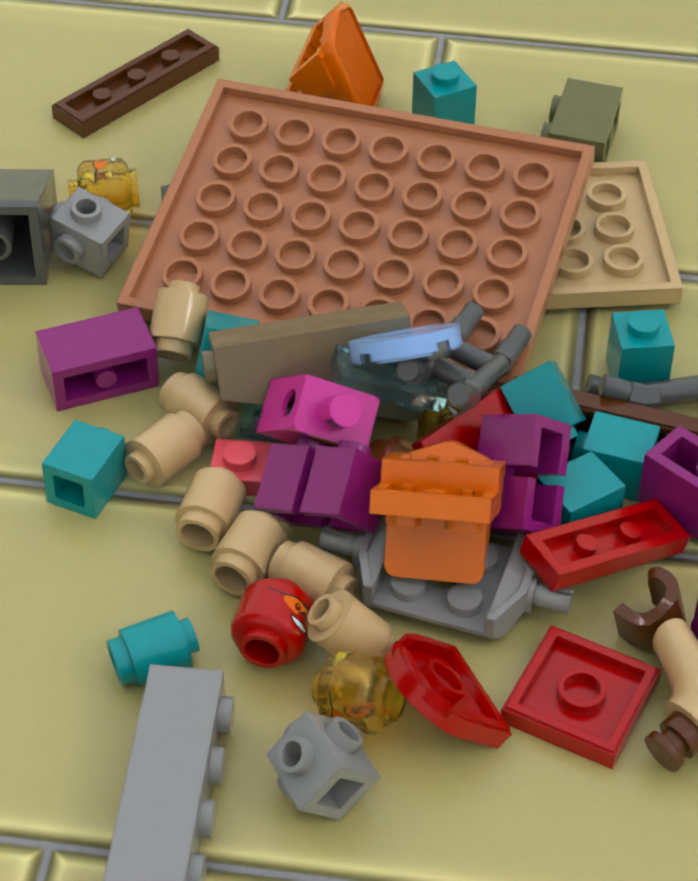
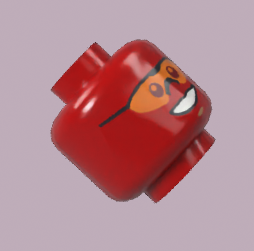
M284 578L259 579L249 584L242 594L231 622V638L242 656L256 666L275 668L280 665L289 664L297 660L306 647L309 639L307 634L309 625L307 617L313 602L310 596L291 580Z

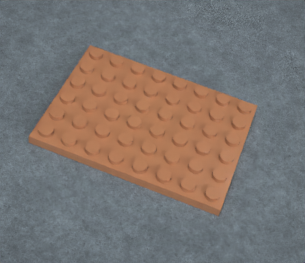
M218 79L116 302L118 311L138 307L143 319L151 321L156 291L158 288L168 287L171 280L188 281L199 285V293L209 298L207 311L211 310L259 320V324L401 301L410 315L411 328L450 323L454 317L458 316L466 303L474 302L483 308L484 316L472 331V335L467 343L492 354L500 342L507 337L513 326L518 324L524 325L532 334L530 341L521 352L512 370L507 375L502 376L487 391L489 392L512 381L515 376L519 377L526 373L594 162L595 146ZM450 358L447 359V360H450V361H452V362H454V363H456V364H458V365H460V366H462V367H464V368H466V369H468V370H470V371H472V372H475V370H473V369H471V368H469V367H467V366H464V365H462V364H460V363H458V362H456V361H454V360H452V359H450ZM430 376V378L428 379V380H433V381L442 382V381H440V380H438V379H436V378H433V377H431V376Z

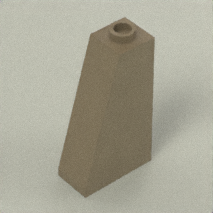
M401 301L208 332L211 350L201 351L206 384L216 382L220 398L223 401L263 405L271 379L305 374L380 398L376 417L407 421L422 419L418 385L408 384L398 377L396 368L400 361L378 364L377 362H371L370 354H366L367 361L362 365H355L350 359L349 341L374 334L411 328L410 315ZM290 398L287 408H293L294 398Z

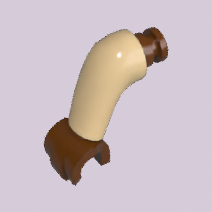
M658 566L652 567L648 571V586L652 603L656 607L648 612L638 613L621 603L613 610L619 636L642 650H654L668 680L672 695L671 699L664 704L667 718L660 723L661 733L652 731L645 737V744L652 756L662 766L672 772H676L684 765L682 756L691 758L698 752V640L687 624L677 579L670 571Z

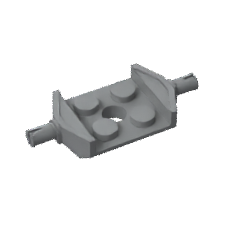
M385 515L378 519L375 533L365 532V534L359 533L357 536L356 534L324 526L320 535L319 548L352 557V564L358 569L360 597L364 605L490 639L504 637L524 612L531 613L533 605L568 615L573 602L574 590L560 589L552 592L546 584L539 583V579L534 578V569L519 552L526 536L523 534H517L513 548L489 542L486 571L483 578L476 584L458 583L449 589L435 587L430 583L432 580L393 577L386 572L384 567L387 527Z

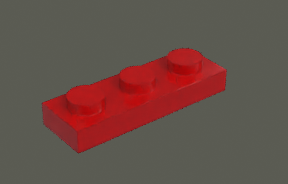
M655 498L527 534L519 552L549 589L554 592L683 553L691 536L660 501Z

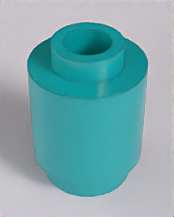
M173 610L119 629V636L106 641L111 662L122 686L135 681L138 687L146 684L150 664L193 667L191 654L200 651L198 639L189 618L178 620Z

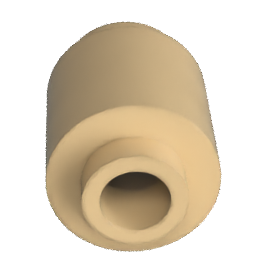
M171 280L168 287L157 289L149 332L156 345L158 357L175 361H192L194 351L200 349L209 298L199 293V285L188 281Z
M177 372L165 382L160 391L159 406L164 410V413L175 414L178 411H186L193 415L205 431L207 445L215 444L216 439L229 438L238 426L239 403L221 400L217 386L213 383L206 384L205 378L197 373Z
M178 411L175 414L167 413L125 444V467L131 477L138 483L148 484L155 488L161 487L200 457L201 449L207 443L205 431L199 421L186 411Z
M205 467L199 469L194 474L175 515V522L177 524L176 534L186 546L204 552L216 549L238 516L246 498V489L241 480L232 471L223 467Z
M246 510L239 513L211 556L212 566L210 568V575L213 581L224 591L242 596L249 584L259 579H266L269 564L274 553L282 543L287 541L286 533L281 527L280 522L273 515L264 511Z
M291 540L285 541L278 547L269 564L268 578H284L293 581L310 596L313 604L321 596L338 590H346L355 597L358 589V580L354 578L355 568L352 563L306 541L298 543Z
M338 590L331 594H325L318 598L309 610L307 617L309 623L307 634L309 639L347 668L355 672L363 671L366 674H373L385 666V653L396 642V638L390 632V626L384 619L348 591Z

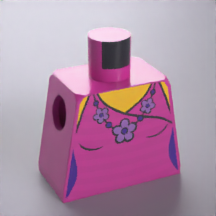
M305 374L274 378L269 382L256 433L295 444L296 439L301 437L320 441L329 447H337L339 440L355 441L368 446L380 398ZM290 398H294L293 408L287 415L288 402Z

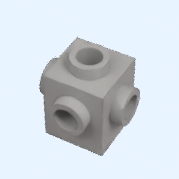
M78 187L65 202H58L50 213L48 219L50 251L57 254L65 262L76 264L101 277L128 247L130 213L113 205L108 199L96 196Z
M305 711L300 718L287 726L284 735L266 753L279 776L277 782L280 789L296 804L301 812L340 820L380 778V775L361 747L363 744L361 734L349 721L339 716L331 718Z

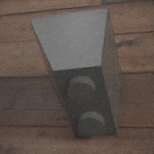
M0 169V285H47L52 252L50 251L48 219L51 211L57 204L54 169Z

